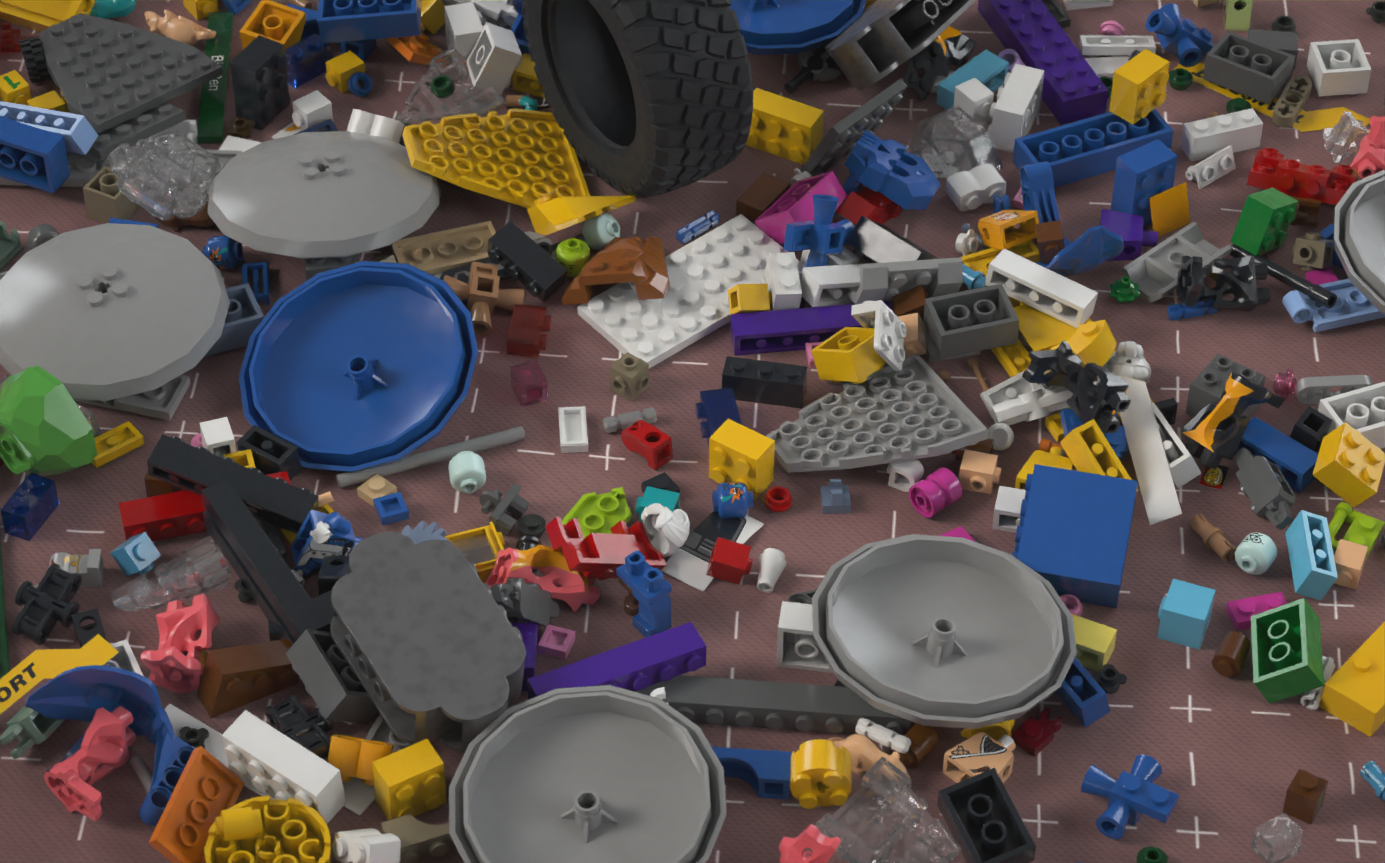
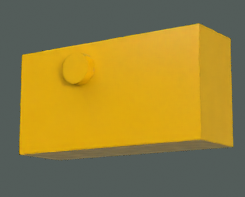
M1385 622L1324 684L1320 708L1369 737L1385 722Z

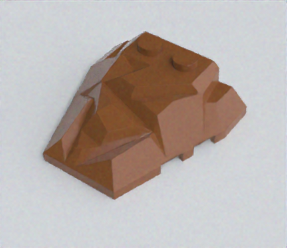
M639 236L634 238L615 237L602 251L598 252L585 264L579 275L567 286L562 297L563 305L588 303L597 284L634 282L639 300L663 299L670 286V281L667 274L668 270L661 238L649 236L647 239Z

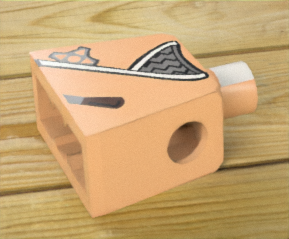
M979 732L944 753L943 774L954 782L959 783L995 767L1004 784L1012 773L1014 761L1012 751L1016 747L1015 742L1010 736L1005 734L998 740H994L986 733Z

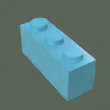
M988 50L983 51L978 56L973 57L967 64L958 68L949 77L940 81L937 86V104L953 113L955 87L973 78H976L994 92L1004 84L1009 62Z
M1301 510L1285 532L1295 593L1322 600L1338 578L1326 517Z

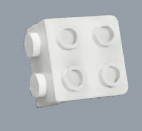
M882 300L865 301L862 304L852 305L851 315L862 327L875 328L874 350L894 371L902 370V363L905 360L904 337L907 334L904 322Z

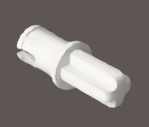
M1322 656L1325 684L1330 679L1335 664L1333 663L1334 659L1331 657ZM1324 686L1304 692L1300 700L1301 704L1304 706L1309 699L1306 708L1310 710L1318 709Z

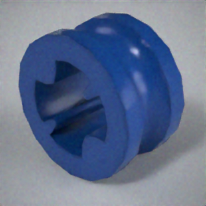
M1007 194L1003 195L1002 198L994 195V214L1003 210H1010V201Z

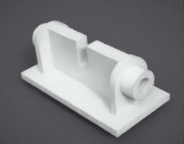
M1229 145L1221 151L1218 150L1214 155L1195 166L1188 167L1185 173L1187 179L1197 181L1198 189H1202L1236 169L1232 146Z

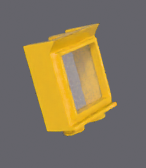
M490 522L488 526L444 536L460 549L468 562L474 563L478 571V577L484 584L496 564L499 550H504L505 548L502 532H497L493 522Z

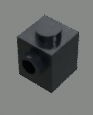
M1309 405L1295 423L1290 437L1315 452L1318 447L1320 448L1323 437L1328 434L1333 420Z

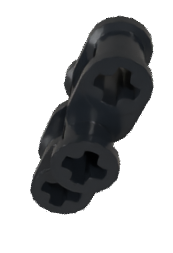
M53 563L46 571L37 588L33 587L32 582L25 581L22 583L17 591L15 603L18 606H25L13 623V634L17 636L25 635L33 639L35 644L42 645L48 638L57 620L61 621L63 626L70 627L73 624L72 615L79 613V604L76 602L70 603V601L80 588L82 576L78 573L71 574L64 571L60 565Z
M291 694L286 697V701L274 707L268 706L265 708V716L270 726L322 759L328 757L331 739L325 732L328 733L333 730L331 720H326L320 714L319 707L315 709V713L308 715L298 699Z

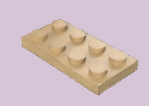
M487 221L400 239L391 244V251L397 263L410 264L433 276L454 268L470 265L472 261L479 262L490 258L487 253L488 239L496 231L492 222Z

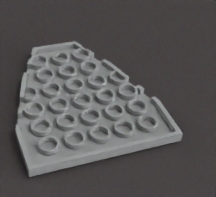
M918 354L906 357L900 371H894L889 364H885L883 369L873 372L862 383L855 385L852 382L845 383L843 385V392L839 394L828 393L798 412L799 419L795 422L787 420L780 425L779 429L772 431L766 436L775 440L774 457L787 473L851 469L949 454L959 448L975 445L980 441L989 439L988 429Z

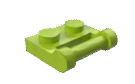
M1340 502L1334 510L1335 515L1328 525L1333 554L1335 555L1339 541L1334 538L1345 521L1350 523L1351 526L1342 540L1368 546L1367 559L1384 529L1385 522L1355 511L1349 504Z

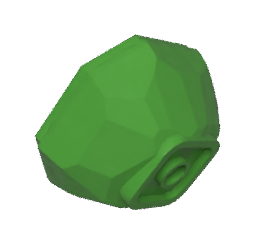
M39 365L30 366L10 376L0 389V456L13 473L20 474L25 471L29 476L37 477L73 471L93 462V458L97 456L93 428L64 384Z

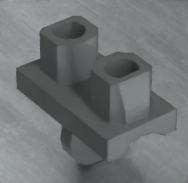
M514 483L503 499H501L502 493L499 490L494 492L484 491L479 499L482 505L481 511L484 514L491 512L486 526L493 522L496 531H501L505 536L509 535L517 520L506 514L507 511L521 518L530 502L519 495L521 486Z

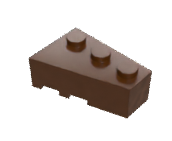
M290 639L209 650L197 696L210 718L296 685L299 675L293 670L292 663L286 655L293 646Z

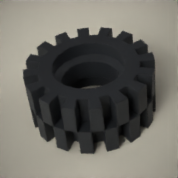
M36 36L20 40L31 84L51 79L40 37Z

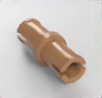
M1202 514L1199 516L1195 515L1190 520L1189 527L1202 538V542L1207 548L1213 549L1224 562L1235 558L1237 548L1224 537V533L1220 528L1214 527Z

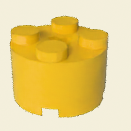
M825 739L810 740L799 745V750L795 753L793 751L791 754L790 790L792 795L799 800L800 806L805 809H813L816 806H842L847 803L848 796L851 793L852 757L849 750L842 746V749L835 747L834 741Z

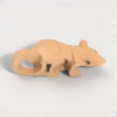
M166 9L164 10L165 17H160L153 11L144 13L151 32L192 46L200 40L215 38L217 33Z
M854 734L846 739L842 737L827 739L834 741L835 747L842 749V746L849 750L852 757V771L854 773L862 775L864 771L869 772L876 784L883 783L884 779L881 775H885L887 779L901 784L912 782L906 767L900 761L899 752L895 751L889 755L883 752L871 739L861 734Z

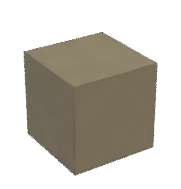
M104 166L83 187L87 217L98 222L109 223L110 218L129 220L141 208L137 177Z

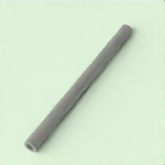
M522 426L409 455L403 460L392 464L357 472L337 474V484L339 488L365 482L376 474L384 477L452 459L462 451L475 453L517 442L526 438L525 431Z

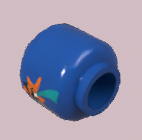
M226 235L213 236L208 239L202 253L219 270L233 269L243 259L242 243Z
M743 482L720 483L717 486V490L712 491L713 512H718L719 517L722 519L744 518L747 515L748 508H753V492L747 491V487Z

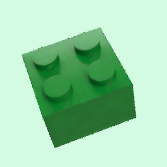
M1274 188L1248 195L1230 242L1256 256L1282 247L1288 238V233H1286L1288 227L1296 217L1297 210L1295 209L1298 201Z

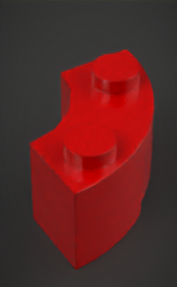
M866 187L859 192L852 191L837 212L855 225L861 216L884 224L891 217L896 218L901 213L902 207L882 193L875 192Z

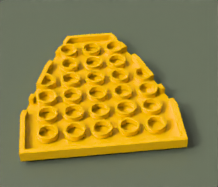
M509 109L506 115H498L496 111H489L487 117H480L476 113L442 117L440 123L437 124L426 121L420 125L405 126L402 133L411 167L462 188L525 208L535 206L534 200L547 195L550 200L557 197L590 196L575 150L563 134L564 129L559 127L552 113Z

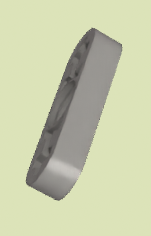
M1368 375L1306 377L1296 383L1295 391L1301 403L1319 404L1321 399L1371 386L1374 383ZM1333 387H1342L1337 392H1329Z

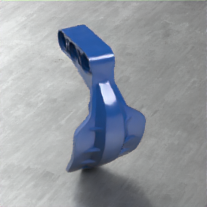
M1044 161L1021 166L1020 181L1024 210L1037 211L1039 223L1061 220L1055 198L1053 173L1050 164ZM1103 225L1091 227L1072 243L1064 237L1065 248L1051 262L1040 263L1039 261L1036 264L1065 277L1086 273L1104 261L1117 257L1124 248L1123 239L1120 235L1113 233Z
M90 665L64 671L31 693L25 701V707L31 708L49 718L92 722L97 709L101 707L111 713L118 706H122L132 713L133 722L127 727L132 729L136 736H146L150 743L156 744L151 785L139 810V816L147 825L157 826L195 747L175 735L169 717L161 706L155 684L150 679L132 671L116 667Z

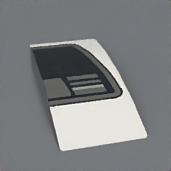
M712 512L689 534L684 545L677 552L673 553L661 571L700 591H704L714 578L706 575L711 551L717 538L720 537L744 544L764 523L747 515L744 518L722 519L719 517L718 512Z

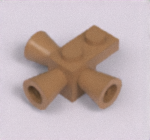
M472 261L469 284L447 275L444 276L443 281L449 285L461 301L467 300L466 308L471 313L475 335H487L492 331L490 315H492L495 306L520 315L524 289H499L500 276H497L498 266Z

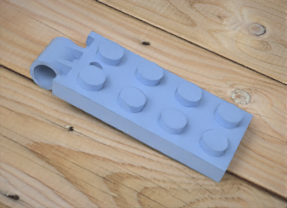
M1349 279L1319 285L1337 295V301L1330 309L1311 300L1307 295L1297 290L1287 293L1282 300V304L1293 321L1297 324L1313 321L1312 329L1314 332L1385 317V314L1380 312Z

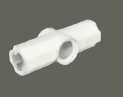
M1062 386L1054 389H1036L1018 395L1019 398L991 406L992 417L995 424L1004 423L1008 426L1025 420L1028 422L1050 415L1049 412L1070 407L1066 401L1072 397L1073 393Z

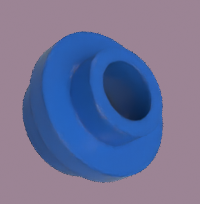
M362 72L352 74L348 80L349 90L357 97L368 95L372 89L370 76ZM357 81L361 84V89L358 87Z

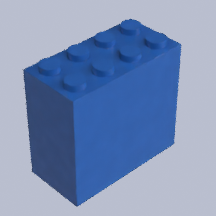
M1035 464L1033 474H1027L1025 499L1022 500L1020 525L1017 526L1015 551L1012 552V555L1048 580L1059 597L1071 594L1076 596L1082 603L1117 608L1138 481Z

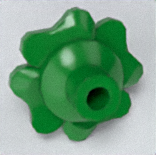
M1123 276L1121 280L1117 279L1115 283L1109 285L1111 290L1110 297L1116 298L1119 303L1133 302L1135 298L1140 297V286L1137 283H1133L1130 277Z

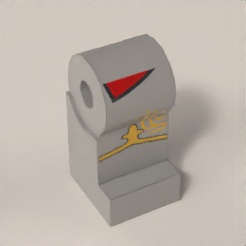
M90 549L87 555H71L59 552L51 556L49 567L56 563L64 571L71 574H80L82 576L80 587H102L105 567L101 549Z

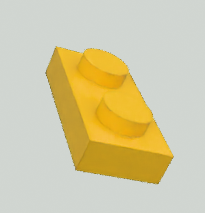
M127 421L95 437L97 456L93 458L91 463L98 468L144 445L143 435Z

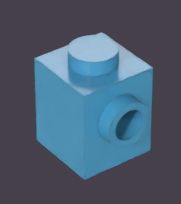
M146 532L130 537L110 552L126 576L137 572L140 575L147 573L155 567L153 561L161 556Z

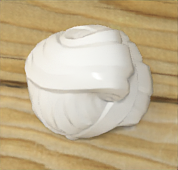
M1133 341L1119 343L1117 350L1106 362L1108 371L1115 375L1144 381L1146 384L1149 383L1151 368L1144 358L1142 346Z
M654 503L644 508L641 520L643 521L646 533L654 537L651 544L662 553L663 557L677 552L687 540L690 530V521L685 511L676 509L672 512L669 508L663 507L659 503Z

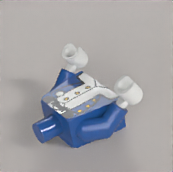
M310 510L290 546L296 566L295 570L291 571L303 587L305 585L304 579L313 571L321 568L325 556H348L354 546L364 539L354 536L350 521L338 512L326 514Z

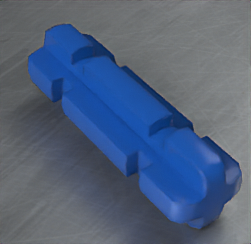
M711 210L704 214V216L687 224L686 227L680 228L676 231L677 241L685 244L692 240V238H696L709 230L710 227L718 225L720 223V215Z
M1213 298L1206 299L1205 302L1198 300L1197 304L1192 307H1185V303H1182V306L1179 304L1168 306L1167 314L1169 319L1174 321L1180 320L1182 316L1185 319L1202 316L1205 312L1207 314L1217 313L1218 309H1214L1212 306Z

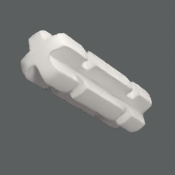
M859 719L855 727V731L858 734L864 735L903 754L908 752L911 745L910 738L879 724L877 725L868 719Z

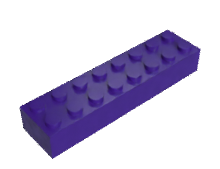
M978 0L979 13L1005 49L1015 50L1025 66L1044 70L1041 98L1060 125L1106 113L1108 89L1041 0Z

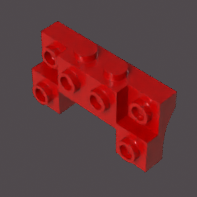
M1264 148L1263 150L1259 149L1255 156L1254 165L1249 172L1247 185L1262 189L1274 188L1284 194L1337 205L1352 183L1357 182L1358 173L1349 165L1340 164L1338 167L1334 166L1331 171L1320 165L1309 166L1300 164L1299 161L1293 159L1283 160L1284 154H1279L1278 150Z
M555 517L545 526L553 550L563 552L569 570L583 572L585 578H598V580L620 579L616 575V568L625 564V557L635 551H640L645 556V561L653 568L662 570L666 566L662 553L651 544L642 521H637L629 528L626 526L625 521L620 520L610 529L612 534L591 533L585 539L577 518H573L566 525H563L561 518Z

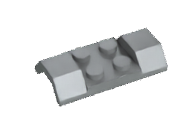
M1193 221L1123 267L1122 272L1124 276L1130 277L1133 283L1139 284L1140 297L1152 303L1177 289V276L1182 256L1202 257V268L1211 266L1214 259H1221L1232 252L1233 247L1227 245L1218 249L1203 238L1198 224Z
M962 258L861 264L860 286L857 291H849L847 294L848 298L856 305L862 304L865 301L882 300L892 302L893 296L921 284L930 298L957 293L963 283Z

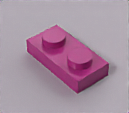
M1282 592L1229 601L1227 602L1226 611L1235 629L1242 630L1251 628V616L1288 603Z

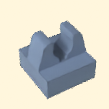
M830 479L829 486L820 487L823 514L851 513L849 485H841V479Z

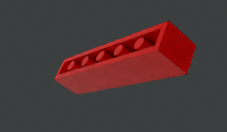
M287 471L267 474V476L272 478H282L291 485ZM188 490L119 503L126 540L143 532H146L151 541L207 531L204 526L203 511L206 509L202 503V496Z

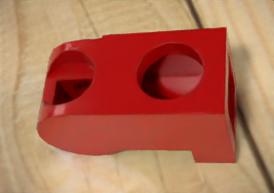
M638 420L621 432V439L626 448L646 458L648 466L652 469L657 470L673 459L671 437L643 420Z

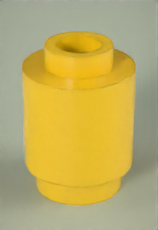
M243 807L221 810V817H215L217 836H223L224 842L255 838V834H262L260 809Z

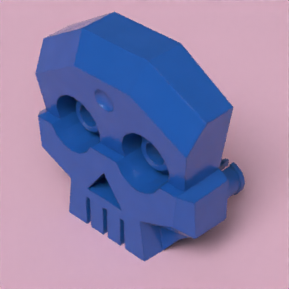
M868 130L857 141L844 163L850 173L843 186L847 196L852 191L858 192L863 184L875 192L882 193L905 210H926L941 184L923 158L905 152L907 147L895 140L883 141Z

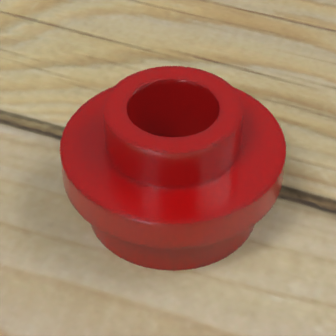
M776 486L769 489L765 495L764 504L773 512H784L790 509L793 499L786 488Z

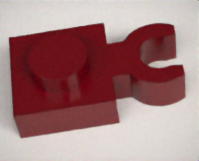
M1049 708L1041 712L1038 721L1030 717L1011 736L1017 746L1034 757L1053 741L1054 733L1062 727L1063 717L1059 716L1054 721L1048 720L1051 712Z

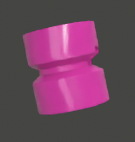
M944 467L930 474L926 480H920L909 489V498L913 507L920 515L926 518L934 516L942 511L944 507L950 506L962 497V487L958 478L953 472Z

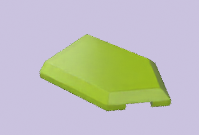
M623 487L611 489V492L596 495V492L584 494L563 518L562 524L566 525L571 519L577 518L584 539L591 533L612 534L610 529L620 520L625 521L627 525L632 519V512L630 507H628Z

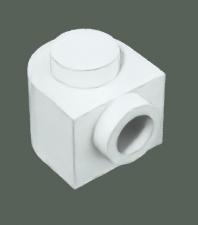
M918 459L889 463L887 467V473L890 474L888 486L909 492L910 487L919 482L923 476V465Z

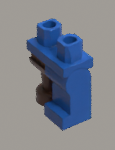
M635 551L625 557V564L616 568V575L620 577L618 579L619 583L629 593L624 599V611L626 614L634 616L632 617V625L646 638L671 628V598L668 594L672 592V585L663 578V573L658 568L651 567L645 561V556L640 551Z

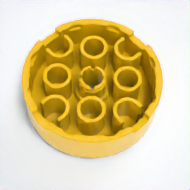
M260 796L247 799L230 807L229 809L243 807L260 809L262 834H255V838L224 842L223 836H217L214 822L208 831L209 836L206 847H204L206 863H333L330 833L325 820L311 806L308 807L297 799L290 797L286 801L271 799L270 796Z

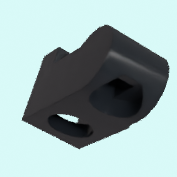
M98 608L72 615L74 633L80 648L97 634L107 641ZM86 619L95 621V623L80 627V623Z

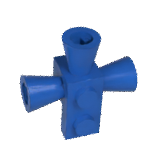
M1166 4L1160 9L1154 10L1147 18V31L1156 33L1163 50L1179 58V62L1183 67L1197 65L1203 58V52L1208 53L1215 46L1212 41V34L1205 28L1200 29L1196 27L1190 19L1181 18L1180 8L1176 4Z
M823 194L813 195L814 220L788 223L786 226L783 250L790 252L810 250L805 267L828 266L827 254L842 252V245H849L846 242L855 228L853 223L846 219L837 223L831 222L839 201L837 197Z
M1145 754L1137 755L1131 772L1122 771L1117 780L1092 764L1083 779L1081 793L1109 798L1107 810L1096 819V827L1104 836L1111 839L1122 838L1126 825L1130 824L1135 827L1142 814L1166 823L1178 803L1179 794L1153 784L1162 774V767L1156 759Z

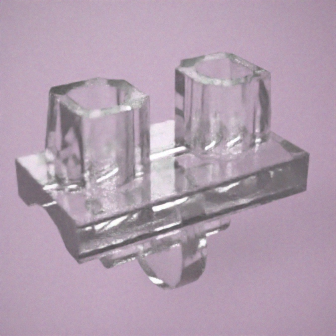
M1344 111L1333 128H1325L1322 132V138L1326 141L1324 146L1333 155L1334 163H1341L1344 157H1353L1357 150L1354 138L1364 137L1367 132L1364 122L1354 119L1351 112Z

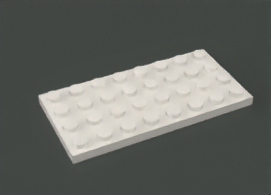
M740 214L665 257L670 286L663 299L639 300L634 282L618 283L590 299L588 303L578 306V315L624 355L628 352L649 364L650 369L730 322L728 289L737 284H767L765 269L768 253L788 251L783 250V247ZM796 259L800 279L805 265Z

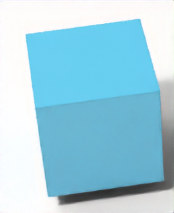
M1173 579L1168 594L1163 596L1159 608L1158 619H1160L1157 638L1200 650L1211 620L1216 590Z

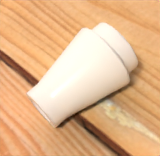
M767 548L759 555L758 582L756 587L760 591L766 593L773 591L777 580L787 564L783 552L778 549Z

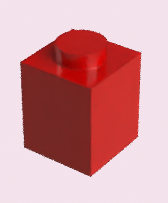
M718 537L711 551L706 575L740 584L743 575H749L753 559L749 558L751 546Z

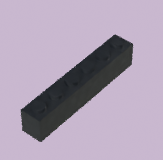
M162 434L147 461L148 474L150 476L202 496L203 489L228 479L254 517L296 534L299 532L309 511L319 510L318 496L313 491L289 485L282 478H272L264 475L254 467L247 468L241 466L229 457L221 458L211 454L204 447L196 448L188 445L182 439L175 436L168 437Z

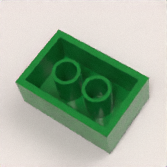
M1305 598L1251 616L1253 682L1270 704L1324 686L1320 618Z

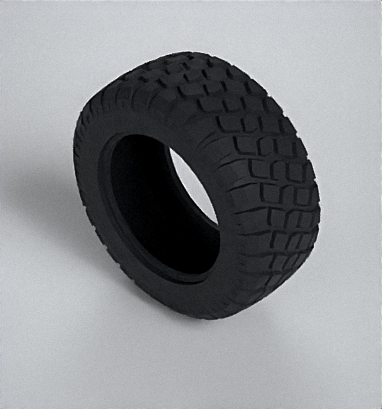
M522 0L523 23L526 39L529 40L527 44L532 62H535L534 70L539 84L543 85L544 89L542 92L549 107H552L554 110L552 114L559 127L564 129L563 134L581 160L597 177L616 191L626 196H635L636 198H647L667 193L699 181L725 167L736 159L744 149L752 122L753 81H751L749 58H746L748 52L743 34L740 35L739 30L741 27L735 10H731L730 5L732 3L730 0Z

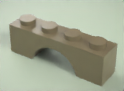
M411 814L381 823L382 834L391 833L401 840L400 863H418L458 850L449 834V823L441 825L426 824L417 820Z

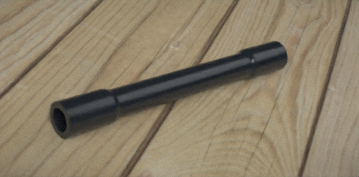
M1235 244L1231 245L1233 248L1232 252L1229 253L1230 256L1234 258L1254 256L1255 262L1267 264L1268 275L1300 291L1311 300L1328 309L1335 305L1337 301L1336 294L1319 285H1314L1260 255L1256 256Z

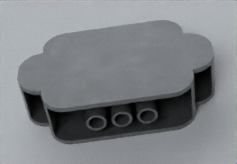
M876 0L855 22L832 40L825 49L852 86L861 91L878 82L900 64L923 50L976 0Z
M381 532L370 536L354 546L349 556L351 573L341 577L332 589V639L396 737L410 744H415L425 739H428L429 742L439 739L447 748L465 753L469 743L497 719L507 707L515 703L521 694L526 654L522 635L519 629L512 627L508 621L504 607L497 605L493 599L489 585L482 583L474 563L468 562L460 549L452 543L434 539L415 544L412 539L398 532Z

